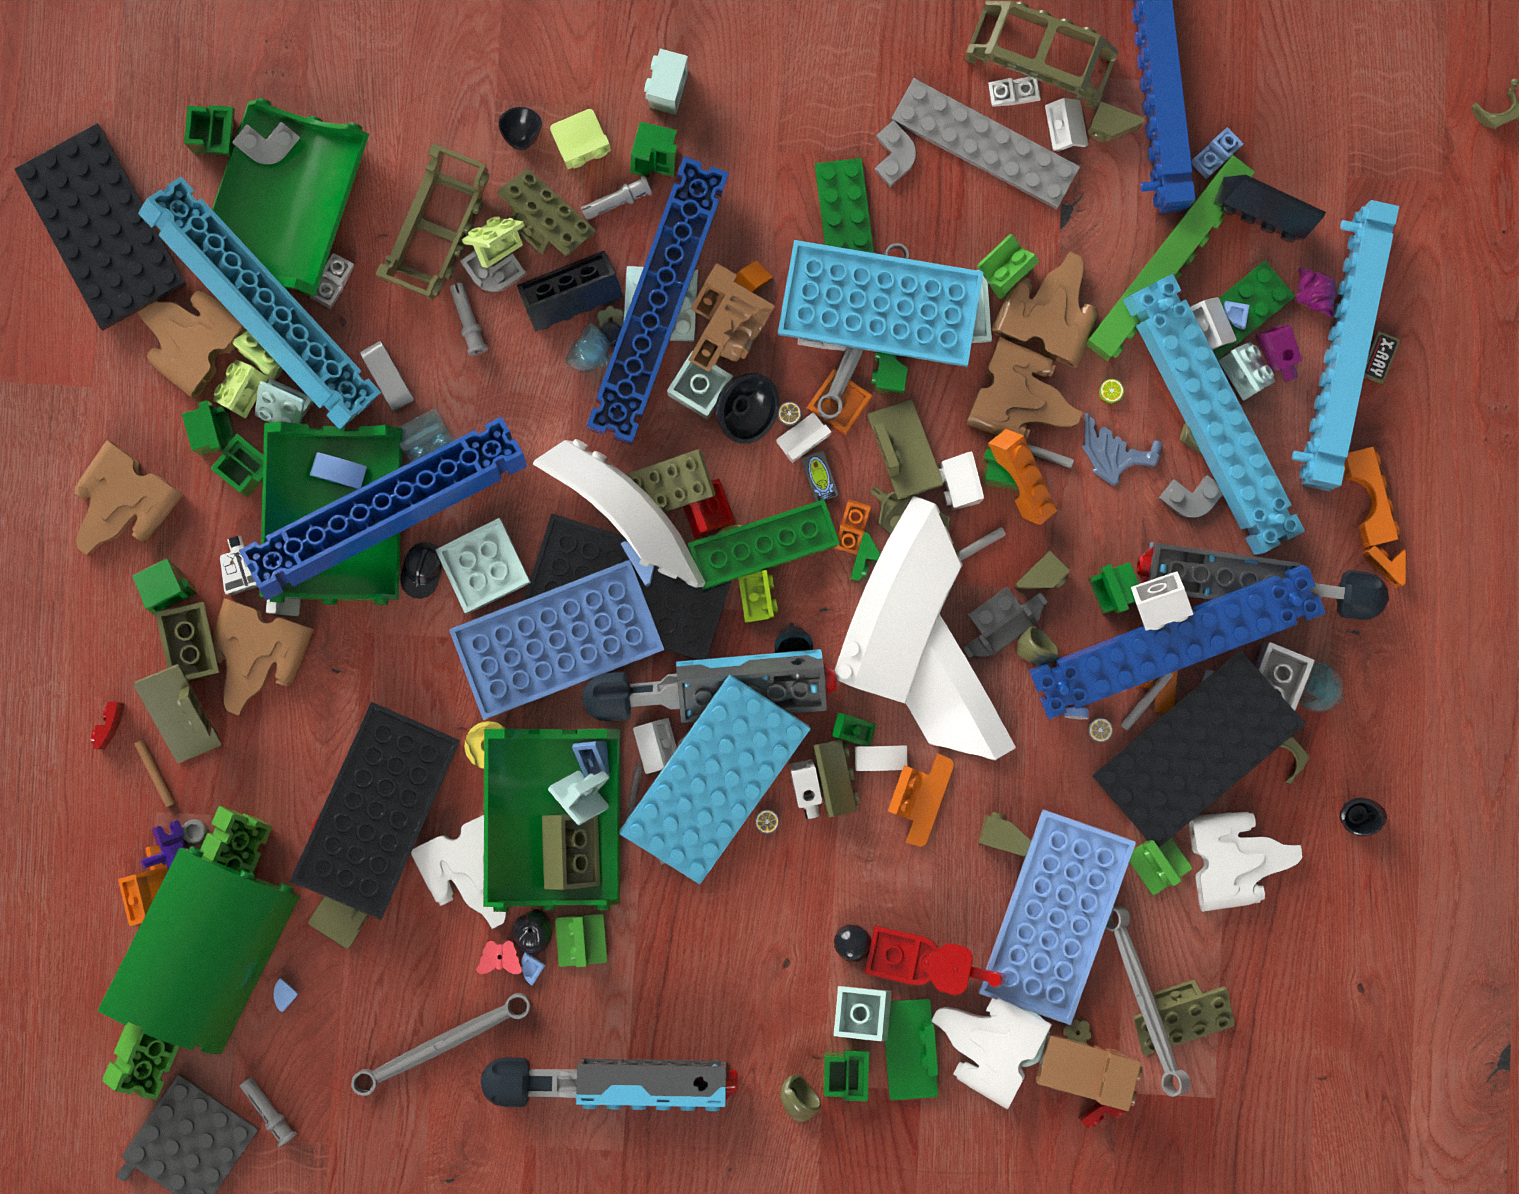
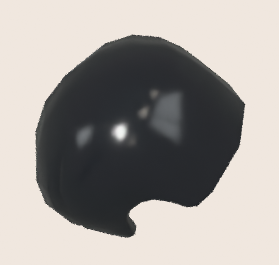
M847 924L840 928L834 937V948L840 957L848 962H859L867 958L871 945V937L868 932L859 925Z

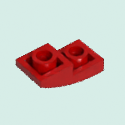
M107 702V706L103 710V720L106 721L105 725H95V729L91 733V743L94 744L93 749L105 750L119 726L124 703Z
M1097 1103L1078 1118L1087 1128L1091 1125L1095 1127L1103 1120L1105 1112L1111 1118H1114L1115 1116L1120 1117L1125 1110Z

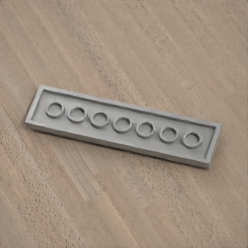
M913 78L891 118V122L894 120L904 129L1056 210L1080 166L915 78Z

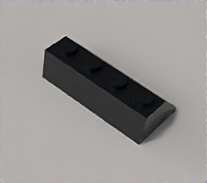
M1246 174L1223 177L1213 203L1221 207V212L1228 215L1236 214L1241 216V221L1252 225L1256 223L1261 226L1260 229L1271 234L1276 232L1281 235L1280 238L1291 243L1294 240H1304L1326 214L1325 211Z
M605 250L517 285L535 332L547 329L558 322L570 320L578 314L590 312L598 306L615 302L617 299L624 297Z

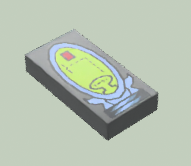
M824 451L801 458L815 502L838 497L839 494Z

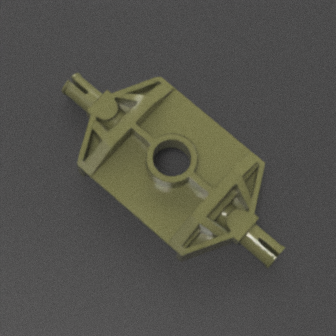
M876 485L869 492L880 500L881 509L878 525L890 534L894 531L912 497L922 498L918 494L898 499L895 491L888 494ZM940 512V518L948 530L950 517H946ZM953 545L955 552H957L958 548Z

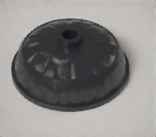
M747 373L731 379L722 388L715 408L716 419L722 432L730 440L740 444L758 441L769 432L779 412V394L776 386L769 378L758 373Z

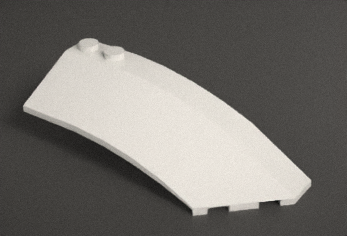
M575 439L574 441L564 440L535 459L533 465L574 489L613 523L641 558L639 564L646 567L658 566V571L674 579L678 576L693 587H704L705 580L680 533L666 514L630 477L607 462V457L598 451H589L586 449L587 444Z
M913 496L888 539L865 587L847 632L835 668L838 681L902 703L907 702L932 630L950 589L963 566L960 557L957 556L954 550V543L947 527L944 526L940 518V511L935 503Z
M939 614L922 656L906 705L930 745L942 746L955 751L997 760L1016 747L972 667Z

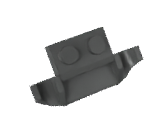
M1006 587L967 615L981 635L963 648L969 658L995 655L1023 635L1029 627L1035 626L1045 605L1048 603L1042 593H1039L1021 606L1008 587Z

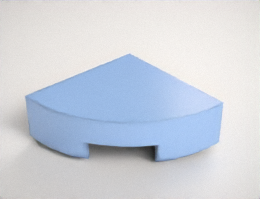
M1225 301L1224 311L1229 322L1235 327L1244 330L1246 328L1249 305Z
M524 953L522 957L521 967L525 980L533 986L546 964L527 953Z
M281 977L274 988V1001L277 1008L284 1012L299 995V992Z

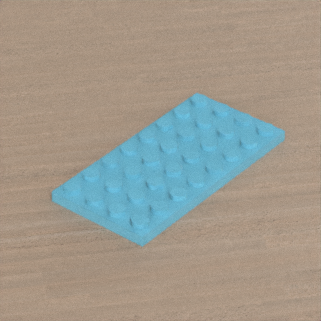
M794 240L778 335L967 367L983 271Z
M729 674L619 831L620 835L698 884H701L810 731V726Z

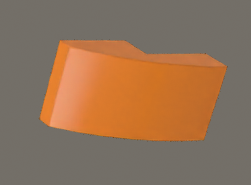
M848 499L837 536L840 545L834 547L835 549L857 555L871 509L870 505Z

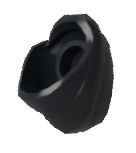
M1356 797L1344 804L1339 818L1344 828L1353 835L1370 836L1376 834L1386 824L1387 813L1379 803L1371 799Z
M534 909L526 912L515 921L512 939L519 950L527 954L540 953L549 946L552 937V927L549 917L542 910Z

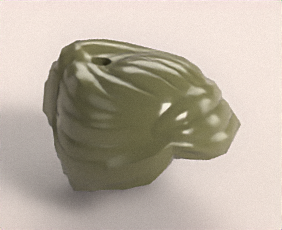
M1029 627L1018 639L1017 655L1036 666L1044 664L1050 666L1059 659V649L1056 644L1037 627Z
M794 1074L783 1082L780 1098L788 1116L797 1122H806L819 1112L821 1108L820 1099L802 1076Z

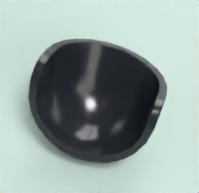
M525 107L510 108L499 118V130L502 137L510 146L518 150L530 148L537 140L542 127L541 117L535 111Z

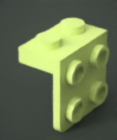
M587 109L561 120L550 127L567 169L581 167L587 161L594 158H602L611 151L608 139L604 135L592 109Z

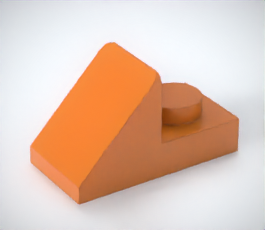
M1379 546L1368 547L1362 553L1395 588L1401 587L1406 583L1405 549L1398 551L1390 560L1388 559V553Z

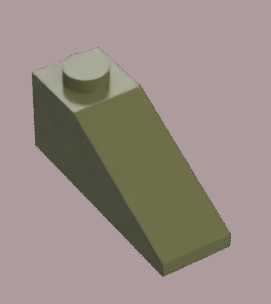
M992 812L991 816L985 815L977 843L1026 857L1031 840L1012 822L1006 821V815Z

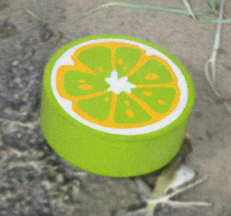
M1116 379L1104 381L1099 388L1100 398L1109 404L1118 402L1124 394L1123 385Z

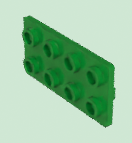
M930 999L891 1001L888 1040L885 1041L889 1098L893 1101L937 1097L938 1065Z

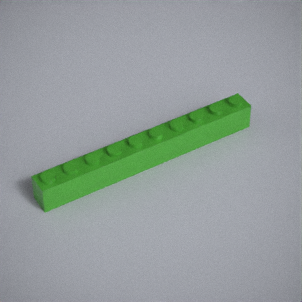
M1234 155L1229 158L1088 339L1087 346L1106 361L1112 356L1114 358L1118 357L1125 348L1121 344L1126 337L1129 340L1132 339L1138 331L1136 325L1140 321L1137 314L1131 317L1123 299L1171 274L1174 275L1177 281L1182 274L1179 271L1182 265L1188 266L1196 256L1193 252L1199 245L1202 248L1211 237L1207 234L1212 227L1217 229L1225 219L1222 216L1223 212L1220 211L1221 207L1213 204L1223 177L1245 174L1252 177L1255 171Z

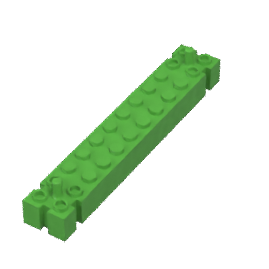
M219 806L211 823L216 826L213 834L207 833L200 849L204 851L203 856L238 872L244 869L253 873L261 856L257 849L260 843L266 844L273 826L257 817L244 813L242 815L235 810ZM128 1022L114 1051L118 1056L115 1063L109 1062L102 1081L116 1092L132 1095L134 1091L140 1097L157 1100L164 1084L161 1075L163 1071L169 1072L179 1046L141 1033L142 1027Z

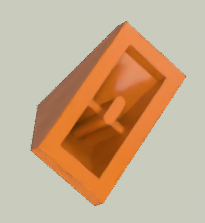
M756 260L740 270L734 282L756 294L773 277Z

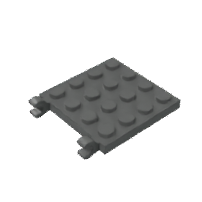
M178 1074L121 1156L127 1162L117 1173L116 1177L124 1182L129 1179L135 1168H138L173 1194H215L260 1128L182 1074Z

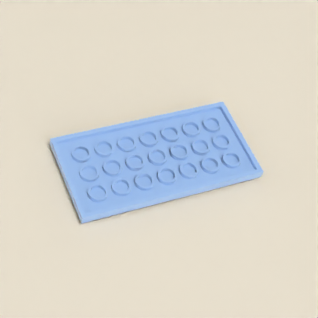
M1042 809L986 970L1005 974L1007 981L998 987H992L989 982L981 981L978 993L995 999L1000 998L1022 1009L1071 1025L1136 842Z

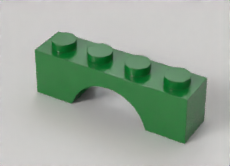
M876 352L875 361H879L878 370H873L871 384H876L875 391L903 395L908 368L901 364L895 355Z

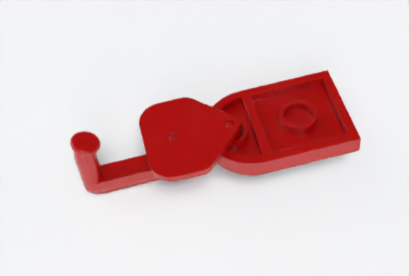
M874 926L865 974L911 985H922L932 981L938 991L952 995L962 994L967 989L969 978L987 981L992 987H998L1007 981V977L1003 973L973 967L972 952L965 946L947 943L939 948L934 941L927 937Z

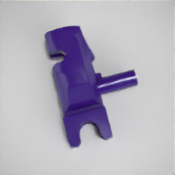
M178 820L170 823V835L166 834L161 826L153 828L152 832L157 846H160L161 853L141 859V865L144 869L162 863L163 865L166 864L169 870L179 848H186L183 839L184 833Z

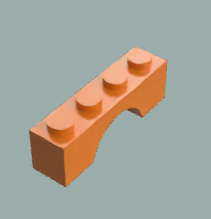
M1005 429L988 444L997 463L1010 473L1019 488L1020 495L1014 500L1022 518L1041 525L1056 513L1057 509L1024 435Z
M1374 447L1348 453L1344 463L1345 479L1361 484L1367 490L1371 500L1369 515L1358 525L1364 548L1398 540L1397 535H1399L1398 524L1396 521H1393L1391 513L1393 511V504L1391 499L1387 498L1385 491L1387 482L1379 469L1381 464L1378 452H1375Z

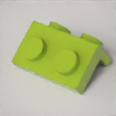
M762 570V572L739 578L745 623L774 619L773 613H778L776 598L771 599L770 589H774L772 575H767V570Z

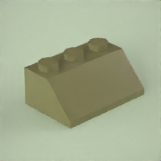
M205 602L156 612L167 668L179 664L189 682L220 673Z
M842 740L813 745L827 817L830 818L857 811L856 806L860 805L857 791L853 792L851 782H854L855 779L852 767L847 768L846 758H850L847 744H842Z
M569 814L542 816L544 889L567 890L600 886L598 815L581 825H577Z

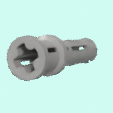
M641 176L640 180L629 185L625 183L621 187L622 189L582 206L581 209L586 220L589 221L625 203L633 204L636 199L647 194L649 196L653 195L645 176Z
M457 283L459 293L455 284L450 286L449 289L463 326L461 335L466 339L468 355H479L488 350V345L484 344L481 335L482 327L476 324L464 287L465 285L464 283Z
M253 1077L239 1086L266 1122V1130L271 1131L279 1142V1148L298 1134L296 1131H292L284 1120L285 1115L279 1114Z

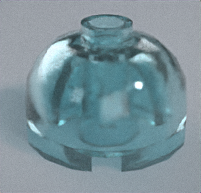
M590 323L582 330L583 336L579 340L575 339L565 357V363L579 372H590L598 366L602 368L610 357L607 354L609 341L606 335Z
M1324 663L1313 665L1299 700L1302 703L1301 706L1314 712H1328L1340 704L1344 697V681L1340 673Z

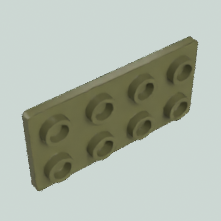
M529 169L522 171L497 192L513 208L510 218L523 221L525 226L519 229L518 233L541 254L548 250L550 244H553L562 254L568 256L596 232L585 219Z
M912 400L868 413L869 423L898 499L943 485V480Z
M700 449L627 474L653 499L663 512L715 495Z
M179 664L135 681L134 687L177 763L221 746L222 742Z
M324 897L308 921V924L348 949L368 920L369 915Z
M1193 979L1152 993L1171 1047L1235 1025L1226 987L1202 993ZM1142 1014L1135 1015L1133 1019L1142 1054L1148 1055L1156 1052Z

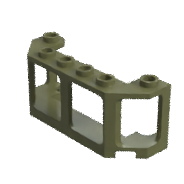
M986 1L964 60L975 64L976 60L980 59L986 65L989 61L1077 94L1076 99H1086L1085 106L1096 110L1119 51L1101 35L1096 34L1095 30L1089 27L1081 28L1075 26L1068 19L1062 18L1059 20L1051 17V14L1044 10L1036 11L1030 9L1023 2ZM1008 14L1047 28L1035 58L1030 59L998 46L997 41ZM985 15L998 18L990 41L987 44H975ZM1055 32L1094 46L1083 76H1075L1045 63V58ZM1098 57H1101L1110 62L1098 91L1090 84V78Z
M432 143L428 155L432 157L429 164L425 166V176L390 256H386L385 265L380 263L376 272L379 280L387 283L392 282L427 297L430 301H433L440 294L447 279L450 280L454 274V262L457 257H461L465 247L462 239L468 236V232L474 227L472 220L475 214L478 215L482 209L483 201L481 200L484 188L490 177L485 164ZM444 154L479 168L473 186L444 175L441 172ZM438 184H443L472 196L457 233L426 221L423 218ZM420 229L453 242L439 276L434 275L431 277L404 265V259L416 232ZM402 272L429 283L426 291L394 278V275Z

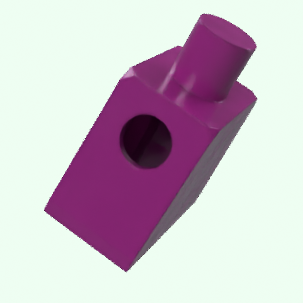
M1291 325L1277 326L1255 335L1268 366L1272 370H1280L1285 382L1297 378L1298 374L1294 364L1301 362L1302 358Z

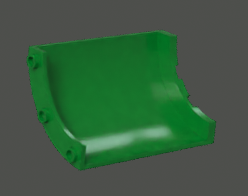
M263 98L248 101L237 135L248 124L264 139H267L279 123L282 122L296 133L300 139L282 160L273 164L258 163L233 144L231 156H229L212 210L288 292L291 288L296 289L295 293L315 296L369 133L363 131L362 126L349 122V124H333L323 122L322 119L315 116H309V118L302 117L271 106L272 103Z
M282 421L264 423L261 544L268 541L265 536L357 490L310 476L316 452L367 466L361 485L362 488L402 467L403 428L379 425L359 426V429H346V427H343L339 430L337 426L309 428V425ZM400 532L292 587L291 583L282 586L281 588L284 592L272 597L270 602L284 603V599L323 600V605H337V601H374L375 605H389V600H399Z
M484 729L483 907H493V912H508V907L542 906V910H556V905H596V910H610V905L620 904V729ZM606 741L610 777L598 791L609 805L605 811L598 814L600 886L567 890L544 889L542 816L568 814L548 788L576 771L582 773L572 748L573 744Z
M190 846L189 849L179 848L97 1011L121 1024L127 1025L130 1022L142 1027L141 1033L190 1050L198 1046L202 1047L201 1051L203 1053L222 1054L300 895L293 892L295 888L282 882L281 885L256 879L253 873L244 869L241 872L233 870L203 856L204 851Z

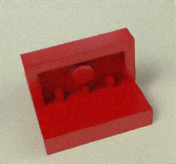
M720 479L711 480L715 491L714 496L683 506L694 538L736 523Z

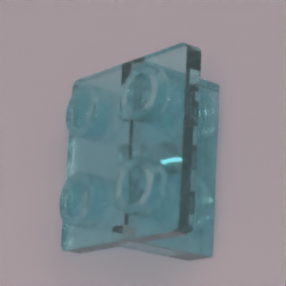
M436 408L400 427L403 428V442L399 444L411 462L454 441Z

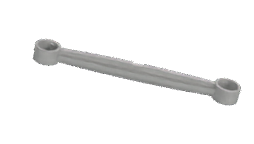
M900 243L891 244L884 254L888 256L890 250L899 249L904 253L905 259L909 258L908 249ZM846 348L829 393L819 400L817 410L822 418L832 420L840 414L842 410L840 399L864 349ZM826 399L835 400L839 406L836 414L827 415L821 408L822 402Z
M1113 906L1106 929L1114 932L1139 1008L1165 1074L1161 1080L1162 1088L1171 1097L1186 1094L1191 1086L1190 1078L1185 1071L1177 1067L1154 997L1127 931L1130 923L1129 912L1123 906ZM1114 911L1118 914L1119 917L1118 926H1116L1113 921ZM1173 1076H1176L1179 1081V1091L1173 1085Z
M514 993L508 998L505 1005L461 1024L396 1057L373 1071L370 1069L360 1070L352 1078L351 1086L353 1091L361 1096L369 1095L376 1089L378 1083L422 1064L510 1017L514 1019L525 1017L531 1008L529 997L523 993ZM516 997L522 998L527 1003L526 1011L520 1015L514 1014L510 1010V1002ZM360 1074H368L372 1078L373 1086L370 1090H361L357 1086L356 1079Z

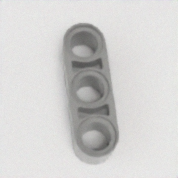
M382 341L360 352L393 412L414 401L409 388Z

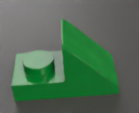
M863 533L851 573V581L859 583L861 577L866 578L869 565L865 564V561L877 563L881 555L869 533Z
M838 713L832 736L855 744L870 746L876 724Z

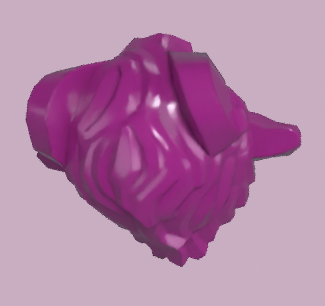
M1300 267L1301 280L1298 285L1299 292L1295 295V300L1307 305L1311 310L1323 312L1329 318H1332L1333 302L1336 297L1335 280L1324 273L1313 272Z

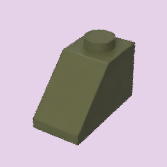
M1100 101L1087 134L1092 135V138L1096 141L1110 142L1138 130L1145 118Z
M1048 551L1014 587L1016 589L1050 590L1056 586L1059 589L1069 579L1066 575L1070 570L1051 551Z

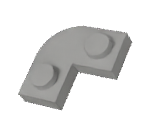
M894 120L876 135V139L890 155L874 171L890 188L911 169L916 155L913 141Z
M282 122L279 123L267 139H264L246 124L232 143L254 161L261 164H273L282 160L300 137Z
M476 251L460 261L475 284L488 292L503 291L527 275L513 253L495 266L491 265L488 268L481 266Z
M1206 475L1193 493L1173 479L1158 499L1178 515L1196 518L1208 513L1222 496V492L1217 482Z

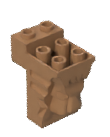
M717 263L691 307V310L707 318L710 322L688 360L707 372H710L720 356L732 361L746 358L751 344L756 340L775 307L767 300L735 283L734 280L737 275Z
M1047 1033L1035 1081L1039 1085L1094 1099L1100 1104L1129 1112L1130 1106H1134L1137 1092L1134 1089L1136 1081L1140 1082L1142 1078L1143 1067H1140V1061L1127 1057L1119 1050L1108 1048L1103 1050L1096 1045L1091 1047L1083 1042Z

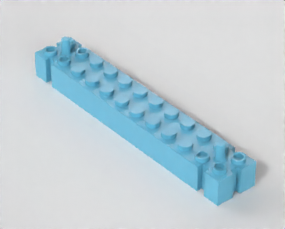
M182 177L168 184L164 192L159 190L148 197L138 214L151 228L157 226L161 230L159 236L311 400L319 408L324 405L328 409L329 413L326 416L339 430L374 402L381 394V391L369 378L364 381L359 376L361 370L204 200L201 198L197 201L192 196L194 190Z
M1370 200L1365 207L1362 206L1354 214L1352 222L1342 220L1340 224L1341 230L1354 232L1355 235H1351L1348 240L1347 249H1350L1349 258H1346L1343 264L1345 277L1344 281L1340 282L1338 294L1341 295L1339 304L1335 305L1333 317L1336 320L1328 335V340L1331 341L1330 349H1327L1324 355L1323 362L1326 363L1325 372L1321 373L1319 379L1321 392L1320 395H1317L1314 402V409L1317 410L1316 416L1312 418L1309 426V432H1312L1311 440L1306 443L1304 452L1293 451L1292 460L1307 463V465H1302L1299 478L1302 479V486L1329 492L1334 488L1340 487L1342 484L1345 458L1348 456L1393 239V227L1396 224L1399 206Z
M1171 274L1123 299V302L1131 317L1137 314L1141 323L1136 325L1187 426L1190 427L1192 436L1240 529L1247 528L1250 536L1245 539L1254 555L1265 553L1280 545V541L1289 540L1305 530L1297 514L1290 515L1287 508L1291 506V503L1187 300L1180 301L1177 293L1181 289L1174 275Z

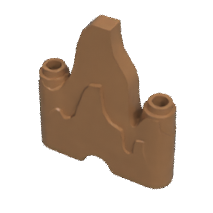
M1069 252L1061 266L1047 274L1033 299L1029 298L1032 280L1023 276L1007 294L991 331L995 335L1020 346H1024L1029 341H1035L1040 344L1044 356L1066 366L1077 368L1098 315L1096 313L1097 308L1092 305L1084 304L1083 307L1079 308L1078 297L1083 276L1081 256Z
M200 290L196 291L190 300L193 303L192 306L200 312L198 317L177 304L157 301L137 312L142 321L158 338L161 349L154 347L149 351L147 355L149 363L193 399L204 391L217 374L215 365L217 356L222 353L231 354L236 349V346L233 345L234 340L247 331L220 301Z
M1000 337L986 369L987 375L991 378V386L982 388L977 393L966 425L997 436L1007 429L1024 435L1027 440L1030 429L1026 428V424L1035 423L1070 428L1079 423L1083 412L1068 404L1057 389L1032 376L1034 374L1042 377H1051L1056 366L1052 359Z
M106 440L75 486L76 490L74 493L85 501L91 498L88 512L76 538L77 548L89 556L103 543L118 538L136 518L137 521L132 528L134 532L131 535L143 543L145 540H149L184 496L182 492L158 475L149 473L142 476L139 471L140 462L109 440Z
M224 598L212 639L217 662L222 664L223 659H226L227 663L224 689V705L226 710L236 715H242L249 700L262 691L276 663V683L290 687L300 668L314 629L283 618H276L271 623H266L260 610Z

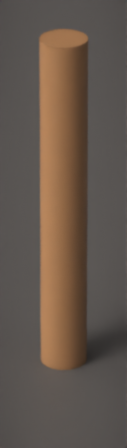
M144 740L134 743L166 808L175 805Z

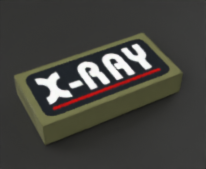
M1380 331L1376 332L1369 350L1364 378L1378 384L1384 383L1400 339Z

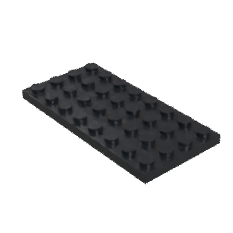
M98 123L14 168L102 331L187 285L165 243L159 236L156 227L151 228L138 214L143 203Z
M551 513L530 578L531 583L528 585L524 600L630 560L621 545L624 541L628 542L623 535ZM633 566L664 649L697 660L707 659L731 581L703 590L702 587L688 585L686 581L678 576L674 579L658 571L659 567L655 566L651 584L646 587Z
M1239 650L1093 774L1092 777L1148 841L1154 840L1156 845L1160 847L1299 731L1306 723L1246 655Z
M371 702L289 882L382 920L460 740Z

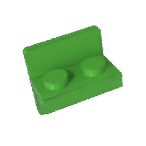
M1009 234L977 267L980 271H983V276L995 295L1002 299L1023 276H1026L1033 270L1039 260L1035 254L1021 248L1016 238Z
M1172 838L1160 847L1156 845L1154 840L1145 841L1133 850L1129 863L1152 895H1156L1168 885L1175 886L1181 882L1180 877L1192 869Z
M603 914L555 919L560 967L575 965L576 967H586L588 964L607 962Z

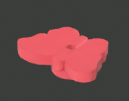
M488 941L476 971L479 974H486L495 968L497 970L504 968L512 974L521 973L522 967L519 957L516 955L517 950L514 943L506 941L504 944H497L495 941Z

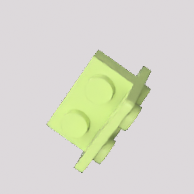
M499 216L492 217L486 221V225L469 231V235L463 238L462 241L466 245L474 246L481 266L488 268L523 246L518 234V230L525 226L523 221L513 220L512 218L504 219Z
M248 331L234 340L233 345L238 348L237 351L270 379L276 380L280 376L283 368Z
M235 360L234 363L228 366L224 381L216 387L213 401L246 419L257 400L258 385L261 381L266 383L269 377L256 370V368Z

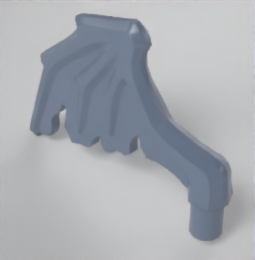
M1085 413V445L1082 448L1094 466L1093 472L1114 486L1120 482V474L1132 465L1149 467L1157 465L1163 445L1162 442L1154 440L1151 450L1147 452L1137 451L1132 448L1127 453V443L1122 441L1119 436L1113 439L1112 431L1105 426L1099 430L1097 438L1094 430L1095 420L1089 416V413Z

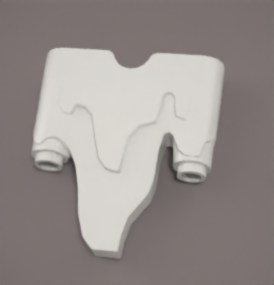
M1248 811L1197 815L1189 822L1192 851L1199 854L1204 861L1203 868L1195 876L1201 911L1205 912L1260 903L1261 900L1265 899V892L1263 886H1258L1256 883L1265 876L1286 870L1298 864L1302 859L1301 845H1283L1268 837H1239L1238 834L1240 832L1249 831L1256 825L1254 814Z
M484 815L464 824L461 827V835L458 839H450L446 835H441L412 849L411 855L435 901L439 902L440 906L454 900L452 897L454 893L450 885V880H452L468 906L481 913L492 929L505 922L507 912H493V907H483Z
M992 998L986 1011L990 1012V1016L976 1015L952 1007L939 1008L932 1022L946 1032L952 1045L959 1052L979 1065L975 1066L968 1062H959L953 1075L957 1076L959 1081L1008 1110L1025 1077V1073L1021 1068V1061L1035 1058L1052 1024L1000 998Z

